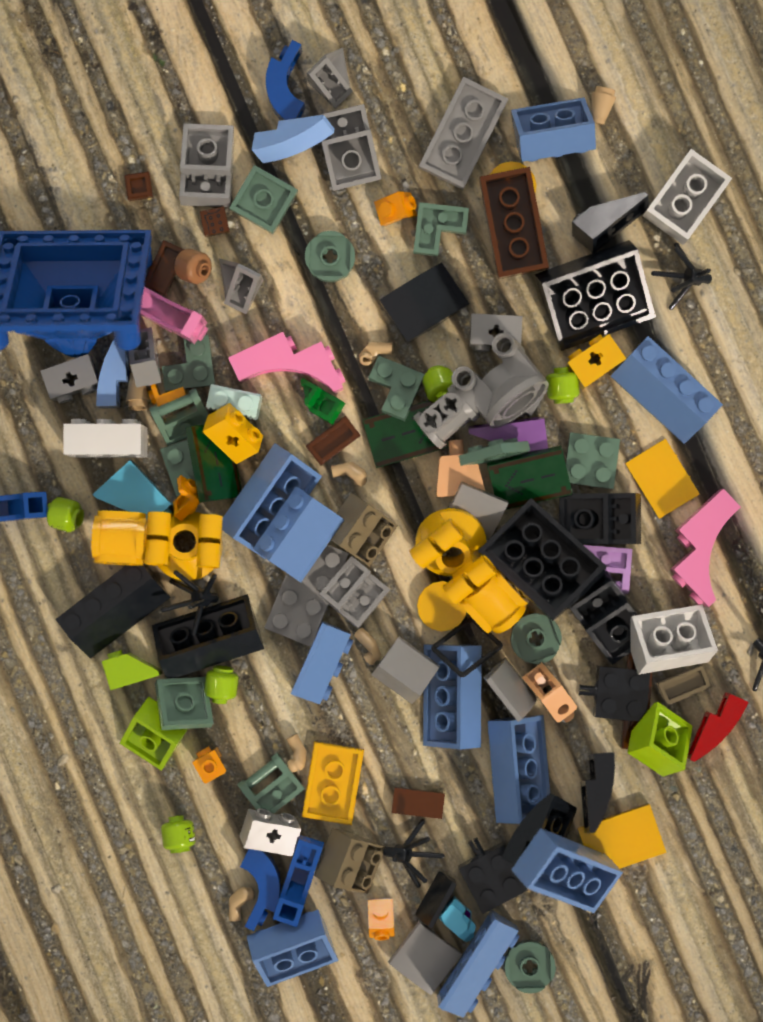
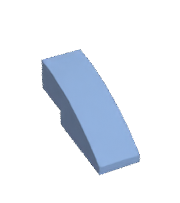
M324 115L278 121L277 130L254 133L252 151L262 163L278 161L301 153L322 142L334 133V127Z
M115 338L104 358L99 375L96 406L100 409L120 408V383L129 382V351L118 348L115 345Z

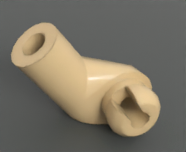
M390 342L369 343L360 352L359 362L364 366H368L377 359L378 355H393L394 344Z
M354 462L331 466L333 478L347 475L353 479L356 486H363L367 482L366 471Z
M294 734L286 739L293 751V759L287 762L291 772L301 771L305 767L307 754L298 734Z
M241 887L230 896L229 921H241V907L248 901H252L255 897V892L251 887Z

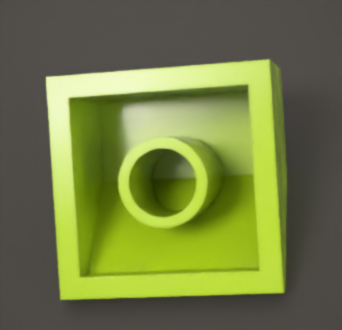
M148 696L134 715L119 744L162 771L188 729L161 730L158 703Z
M655 702L631 731L627 753L662 777L683 771L686 767L693 726L659 702Z

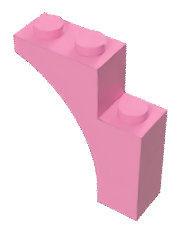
M144 286L141 316L171 333L174 332L193 344L197 340L202 341L208 328L206 327L207 321L201 314L180 306Z
M283 332L228 357L240 383L258 375L271 372H296L320 381L335 394L344 390L342 383L346 382L340 368L335 370L331 363L335 358L329 345L324 347L322 342H319L293 354V351L297 348L291 336L285 337Z
M725 489L718 490L675 530L679 534L677 537L678 541L685 548L690 546L692 550L670 569L674 573L672 578L680 587L686 586L691 591L689 596L697 605L703 604L705 607H709L716 601L709 576L710 555L714 542L724 524L741 508Z

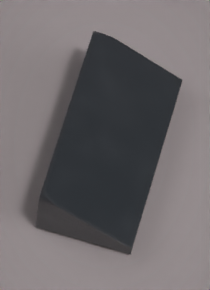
M439 871L419 905L415 915L429 928L434 927L456 887L455 879Z

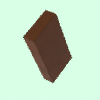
M163 240L145 278L144 286L166 297L176 276L174 270L175 259L184 249Z
M345 415L307 444L306 447L320 466H322L361 435Z
M394 787L392 813L442 819L445 793Z

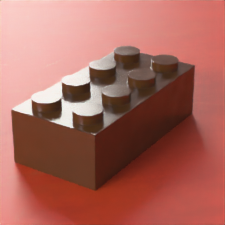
M530 167L480 176L479 183L498 280L547 270L549 265Z

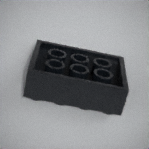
M630 240L535 274L542 301L561 351L591 341L600 334L605 336L656 317L638 249Z
M532 498L478 550V553L487 556L495 568L552 621L557 619L585 595L604 576L607 567Z

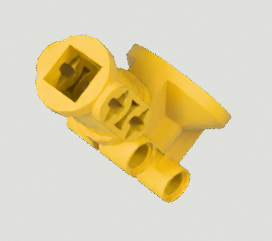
M456 508L442 509L430 514L420 524L416 533L415 546L410 549V554L414 561L421 568L426 567L438 575L452 576V579L443 585L445 593L455 604L460 602L465 611L486 633L491 631L502 633L511 628L523 616L528 599L495 568L487 556L478 553V550L487 542L485 531L480 521L469 512ZM451 547H457L463 551L454 557L442 555Z
M101 510L98 511L93 520L91 538L92 558L94 563L108 565L143 566L144 561L146 565L158 566L163 573L175 580L181 581L174 575L173 572L175 570L179 571L190 581L199 580L207 576L214 569L220 568V558L223 549V516L194 512L183 521H180L174 517V513L151 511L148 512V517L146 518V514L140 512ZM182 532L193 533L196 538L195 547L186 553L179 552L173 545L176 536Z

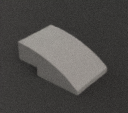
M361 104L319 114L324 115L334 127V133L321 142L332 190L335 191L381 180L365 105Z
M183 124L179 190L181 205L230 207L233 182L234 126Z
M505 657L490 669L491 672L483 678L519 722L535 705L537 697Z

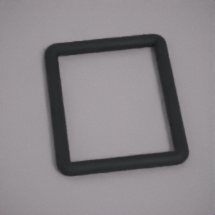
M470 617L433 644L431 649L458 676L465 677L501 650L503 644L491 632L486 633ZM472 622L497 646L464 672H461L437 648Z

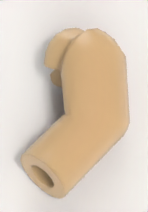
M363 627L358 629L354 637L368 650L363 658L370 665H374L377 660L381 659L377 642Z

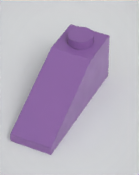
M544 416L513 420L499 428H491L489 424L473 425L468 428L469 434L489 441L503 439L504 441L511 438H517L518 442L528 441L530 447L528 453L548 448Z

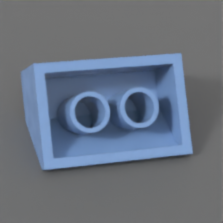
M585 97L511 110L516 145L521 162H533L548 157H561L571 153H585L596 149L595 122Z
M296 486L253 550L299 582H302L344 519Z
M322 622L292 689V695L320 704L322 699L328 700L333 689L329 685L332 676L338 677L343 663H340L339 660L343 653L348 655L353 640L349 639L351 633L327 622Z
M319 909L304 913L300 917L297 927L280 922L275 926L258 930L247 936L252 961L267 987L339 961Z

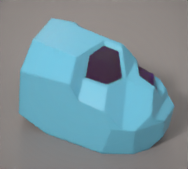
M454 896L445 905L439 919L463 941L468 942L474 937L476 925L471 919L472 912Z

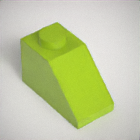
M122 650L107 654L108 659L102 661L110 691L162 674L160 668L131 653L123 654Z

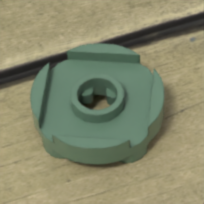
M324 231L316 235L308 243L305 250V262L312 276L323 282H337L346 278L353 269L355 250L343 234L336 231ZM328 250H332L333 255H337V259H334L332 263H328L326 259H323V255H327Z
M532 613L521 617L512 627L510 641L513 651L525 662L540 664L554 658L561 645L562 635L555 621H552L546 615ZM534 631L538 635L542 634L543 636L538 646L534 642H529V638L532 637L531 633Z
M524 940L515 944L513 948H509L504 961V970L508 981L516 989L524 993H537L542 991L552 981L556 965L554 957L546 945L535 940ZM528 960H532L534 964H537V968H533L532 973H527V969L523 968V964H526Z

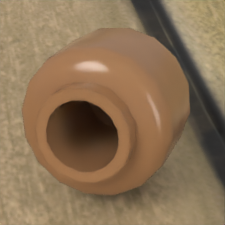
M189 248L184 249L178 254L174 262V270L181 280L193 284H201L209 277L212 263L206 253Z

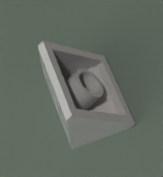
M399 636L371 675L413 704L423 693L440 668V665Z

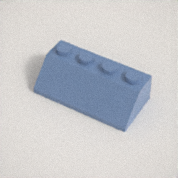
M649 336L610 375L614 381L683 444L699 431L723 405Z
M274 443L224 515L222 530L260 555L253 550L254 546L294 488L297 486L310 495L322 476Z
M424 644V654L439 664L440 668L423 691V746L451 749L481 748V665L467 676L460 677L432 651L431 647L433 644ZM442 644L437 648L461 672H464L482 658V645Z
M544 715L525 716L519 722L514 717L488 721L496 823L520 824L526 815L542 799L550 794Z
M494 910L489 912L438 992L437 1000L440 1009L463 1018L467 1012L471 1013L478 1003L476 997L481 990L486 991L492 981L490 975L494 969L499 970L506 958L504 953L508 947L513 948L518 941L520 935L517 934L519 931L517 925Z

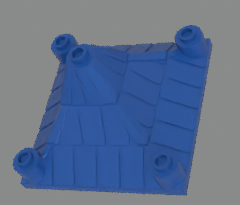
M151 230L0 231V351L8 346V332L12 331L43 339L54 349L68 357L74 358L89 354L98 338L113 333V331L115 345L118 348L129 351L138 347L141 343L139 319L146 271L153 263Z

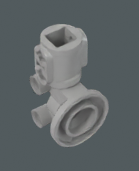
M500 333L492 341V349L503 363L493 368L484 378H481L469 367H458L452 374L453 384L447 388L448 392L423 413L419 411L413 416L423 432L439 449L447 445L446 440L469 421L475 422L480 418V414L491 428H499L512 422L531 408L547 390L548 381L525 354L523 346L511 335Z

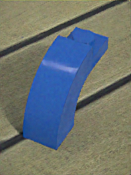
M294 40L291 41L289 46L285 45L279 56L281 62L271 57L266 72V89L269 102L280 121L301 118L305 111L304 102L297 99L288 88L289 76L302 53L301 44Z
M46 492L0 496V522L47 517Z
M300 835L273 916L274 920L295 927L298 926L324 842Z
M248 849L240 867L251 873L258 885V900L245 925L246 928L254 931L257 925L262 927L268 915V912L264 911L265 908L275 912L281 893V878L277 864L269 852Z

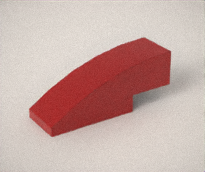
M725 692L716 714L714 715L708 711L705 712L689 748L687 758L695 762L720 744L737 724L749 702Z

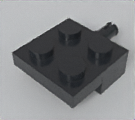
M597 665L594 686L579 684V689L589 691L578 690V695L593 696V716L596 718L640 721L647 712L650 673L638 675L636 669Z
M477 837L473 839L477 848L472 840L468 842L475 856L458 865V868L482 914L528 891L525 885L512 872L511 869L514 865L501 859L506 849L503 842L488 850H483Z

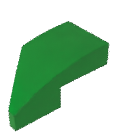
M302 378L301 385L304 388L305 405L311 413L333 425L346 403Z

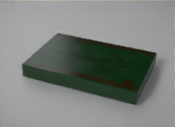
M426 401L412 405L405 422L385 413L362 420L376 469L449 448L446 440L447 445L439 449L427 437L413 417L419 411L423 413L434 404L433 402Z
M204 425L186 427L199 503L237 498L242 491L237 464L202 432Z
M561 445L487 463L494 495L508 501L506 510L524 506L531 498L537 503L573 494Z

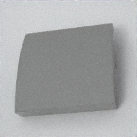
M461 481L448 508L461 509L475 516L482 524L486 541H488L507 508L508 501Z
M351 556L319 595L347 621L359 629L390 592V589L372 575L369 569Z
M418 921L389 959L388 963L414 984L432 995L462 954L458 949L440 938L436 932Z

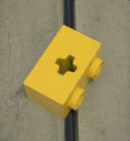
M601 334L588 342L591 347L583 352L579 348L568 356L570 361L565 366L569 367V372L576 374L582 390L626 360V357L610 334L604 338ZM590 354L593 357L598 355L600 359L597 364L593 363L590 365L588 362L591 359Z
M231 403L209 414L202 431L236 464L258 453L264 436Z

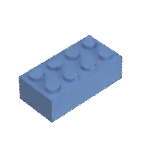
M540 828L511 869L527 889L595 913L623 874L606 854Z

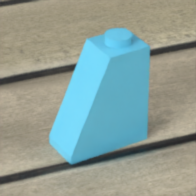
M129 460L93 493L95 498L128 512L145 513L146 518L148 517V512L151 511L172 514L170 509L173 507L171 501L132 460Z

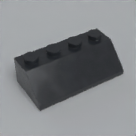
M143 561V566L126 565L55 620L71 641L91 659L170 599L171 596Z
M248 594L203 608L195 637L191 633L197 611L152 625L158 662L167 679L177 678L264 649L259 626Z

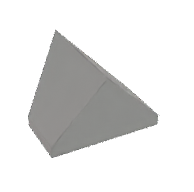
M343 48L324 55L307 72L308 83L335 109L353 92L350 88Z
M219 258L225 294L224 304L247 314L264 281L261 274L239 263Z

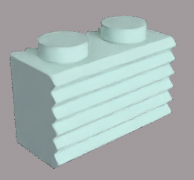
M211 384L206 407L210 411H216L231 403L245 418L248 417L250 420L253 418L256 421L259 417L262 396L257 393Z

